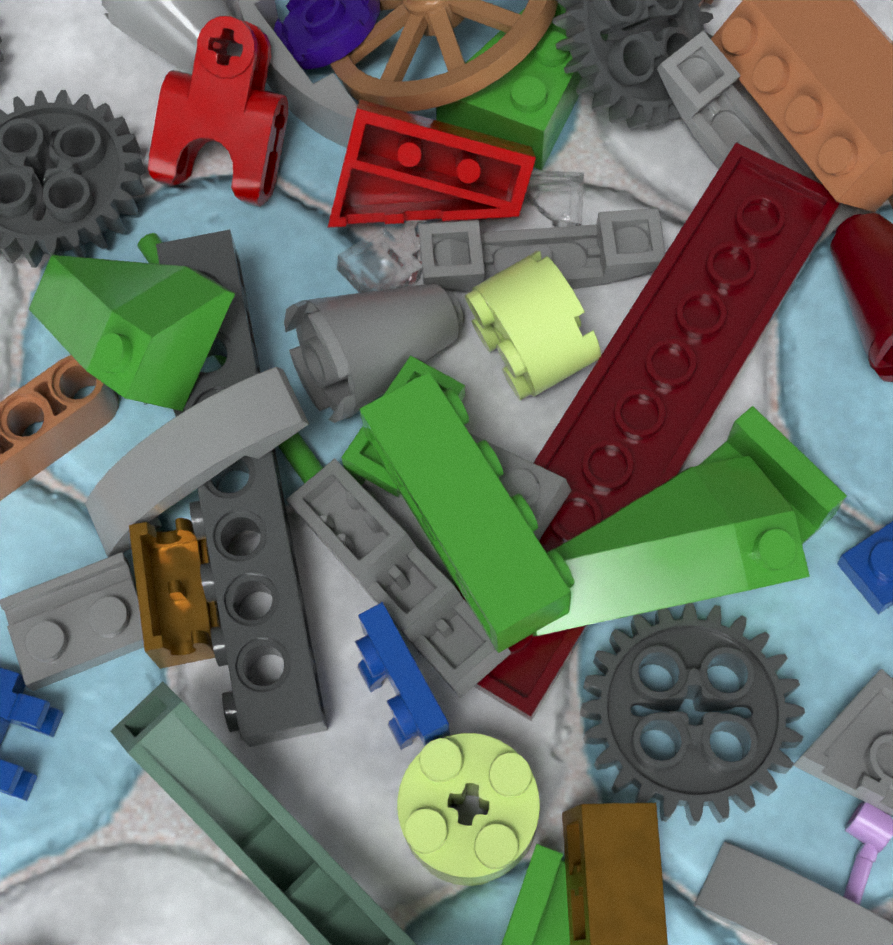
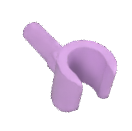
M867 802L859 804L845 827L847 833L863 843L856 854L843 896L858 905L861 903L873 862L876 861L878 853L884 849L893 836V819L891 816Z

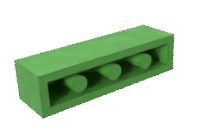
M429 371L359 409L368 441L498 653L569 613L571 598L569 588L575 585L569 567L556 549L545 552L533 533L538 529V523L530 506L519 493L510 497L498 477L503 475V469L495 452L486 440L478 443L474 441L465 427V424L469 423L467 411L459 396L451 387L442 391Z

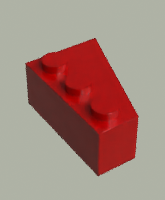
M360 99L327 228L346 227L347 224L376 222L400 224L411 220L442 219V221L519 217L536 156L531 146Z

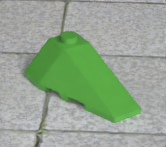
M52 255L29 310L88 373L125 399L183 411L235 293L199 271L186 266Z
M751 456L687 468L653 491L637 498L621 508L620 511L555 548L569 567L575 585L569 588L571 591L570 609L568 614L533 633V636L810 577L795 512Z

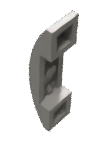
M238 0L242 21H247L260 27L269 39L271 60L266 82L274 93L285 95L288 99V109L307 126L325 138L347 148L358 105L334 73L314 84L311 82L274 32V26L278 19L275 0Z
M704 31L696 35L658 66L659 75L675 107L698 143L718 169L737 142L822 184L813 171L809 174L804 171L733 86L741 75ZM841 204L820 242L855 213L850 205Z
M658 208L599 212L597 222L594 225L480 232L479 220L418 224L423 284L435 283L442 288L471 292L472 288L537 250L541 251L542 259L548 256L554 262L572 289L607 284L655 271L666 254Z
M274 367L256 374L194 405L137 444L103 476L90 493L85 504L107 557L121 552L124 553L131 548L129 525L148 522L155 527L156 531L162 527L158 518L161 513L243 456L260 459L309 425L283 369Z
M727 842L722 844L693 905L755 940L763 939L772 945H893V923L789 869Z

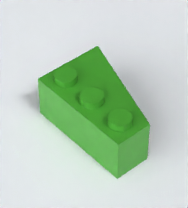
M559 3L554 17L566 13V9ZM552 19L544 36L518 65L484 89L453 103L436 107V120L531 146L536 156L534 168L542 171L579 97L576 89L582 78L578 71L573 73H565L564 71L566 64L573 59L570 51L556 49V43L567 38L566 30L553 24ZM499 31L466 63L487 51L506 33ZM601 34V38L607 41L608 34Z

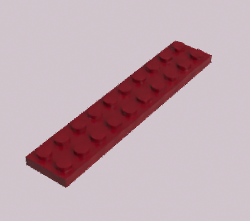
M737 142L734 144L533 462L565 478L572 490L539 539L546 553L620 511L627 504L653 491L683 470L842 204L834 199L824 185ZM456 585V589L458 590L462 598L465 600V598L463 597L462 593ZM589 625L539 636L531 634L510 646L511 654L474 687L532 721Z

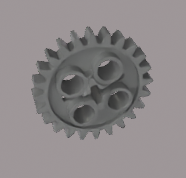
M556 0L566 9V13L554 17L553 24L565 29L567 38L556 43V49L570 51L573 59L566 64L564 71L565 73L579 72L582 78L576 92L578 95L588 91L594 93L592 110L594 112L609 107V122L616 123L626 119L629 129L642 125L651 128L681 117L663 84L657 68L673 53L704 31L703 24L713 19L712 13L700 11L698 4L702 0ZM668 21L671 27L653 33L651 31H643L617 40L604 41L601 38V34H609L619 29L623 31L634 30L656 22ZM706 33L710 39L713 37L711 34Z
M42 90L37 91L34 105L26 106L18 96L14 97V112L7 115L0 109V249L8 262L14 263L24 252L31 267L37 268L44 254L64 256L65 251L73 250L77 257L86 258L85 244L91 241L96 246L106 249L108 246L103 233L109 229L123 234L126 230L119 215H137L138 209L132 196L145 194V188L140 176L146 173V168L140 154L142 152L135 135L130 134L123 116L114 118L107 103L95 109L88 94L82 95L74 105H72L66 90L59 92L54 103H48ZM74 202H79L77 205L73 207L66 208L68 205Z
M693 603L685 604L680 619L677 620L673 619L667 608L657 610L655 625L652 627L641 615H634L630 624L634 636L632 639L616 629L611 633L609 642L617 655L597 650L594 656L593 663L606 676H586L583 686L586 691L599 697L598 700L582 703L580 709V716L599 721V725L586 731L583 738L585 744H604L606 748L595 761L594 766L596 770L616 766L620 772L611 788L614 793L633 784L639 789L635 803H648L652 797L660 800L661 821L665 822L671 817L677 805L684 806L690 826H696L700 821L703 806H709L718 823L724 822L729 818L730 799L742 811L747 813L756 806L750 786L767 796L773 793L778 786L767 769L786 774L793 767L794 763L779 749L796 748L803 739L802 735L785 727L786 723L797 721L805 714L803 707L785 703V697L792 694L800 685L797 679H778L776 673L788 659L786 654L766 658L761 651L767 644L770 635L764 632L749 641L743 636L747 618L741 615L729 628L721 625V608L717 605L712 608L706 621L697 619ZM652 664L663 667L672 676L673 687L663 692L650 690L640 680L639 669ZM713 666L729 668L738 677L739 690L733 693L720 692L710 683L707 669ZM684 699L693 700L695 711L708 712L702 716L696 726L689 724L687 713L677 711ZM640 705L643 708L669 711V713L660 712L649 714L648 716H634L630 709L632 706ZM734 707H745L751 711V717L742 718L733 714H721V712L712 711H725ZM650 730L664 732L674 742V757L663 761L652 759L642 749L640 736ZM719 731L734 735L741 743L743 750L742 759L736 762H728L717 757L711 749L710 735Z

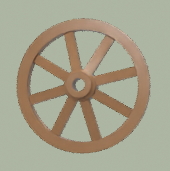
M380 0V11L394 10L375 24L372 31L358 47L330 65L340 83L357 101L361 99L404 112L443 106L484 89L518 65L544 36L555 15L558 2L556 0H529L523 13L518 14L482 0ZM464 18H468L506 33L487 51L470 62L465 63L454 28ZM403 28L380 79L365 74L355 66L356 63ZM422 36H436L448 72L420 80L402 81Z

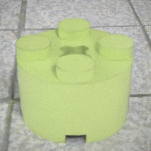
M535 251L473 287L472 291L465 295L466 302L475 317L471 322L478 337L489 352L497 348L506 365L502 368L503 374L519 400L529 395L537 396L599 360L601 357L600 346L594 330L582 336L579 327H581L579 315L585 313L577 296L554 262L548 256L542 259L541 251Z
M461 733L430 741L413 759L405 771L399 787L397 810L400 827L407 845L423 867L432 875L446 882L463 886H476L500 878L512 870L526 856L534 840L538 824L540 799L537 784L528 762L514 749L490 736L476 733ZM466 796L478 797L479 808L488 811L487 815H475L472 825L460 824L458 811L451 808L453 804H463Z

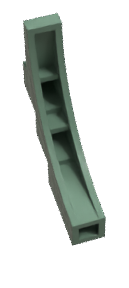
M164 682L160 683L110 731L126 752L215 842L310 945H417Z

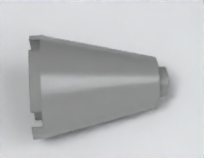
M102 0L101 4L108 11L104 15L112 25L182 72L189 74L193 72L197 39L201 29L208 21L216 17H235L226 0ZM229 43L227 54L240 57L243 45Z
M432 283L302 300L286 309L284 325L285 333L296 329L300 346L289 351L304 389L319 411L328 407L334 411L329 420L335 423L352 417L360 408L371 403L386 392L410 355L425 363L454 342L459 335V325L463 322V313L459 301L452 292L445 291L438 284Z

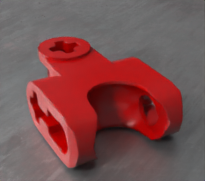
M219 16L208 21L201 29L197 39L192 74L172 70L165 76L159 94L148 161V171L154 181L169 186L185 182L192 174L198 152L206 143L215 140L229 151L233 162L231 189L235 197L246 204L258 207L264 205L271 198L277 179L287 126L288 99L285 95L264 91L271 60V45L267 35L260 27L232 16ZM229 43L243 45L240 57L227 54Z

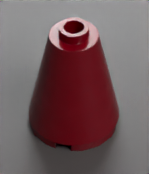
M878 213L856 214L847 218L839 225L831 241L830 251L868 362L883 381L893 382V224Z

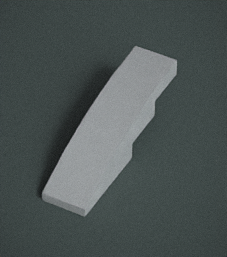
M335 458L286 499L289 505L377 605L383 602L395 626L460 698L511 654L509 648L500 653L496 651L470 606L462 598L456 587L416 547L408 533Z

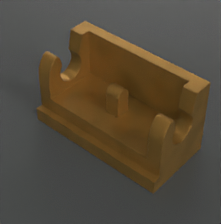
M177 518L175 520L176 529L168 532H157L155 527L148 522L129 525L144 650L160 669L215 658L211 628L220 626L216 601L207 602L200 574V564L210 562L207 540H197L192 522L185 518Z
M656 803L580 804L562 812L570 945H668Z

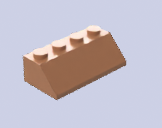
M742 0L711 40L741 75L739 81L837 202L875 213L893 194V41L856 0Z

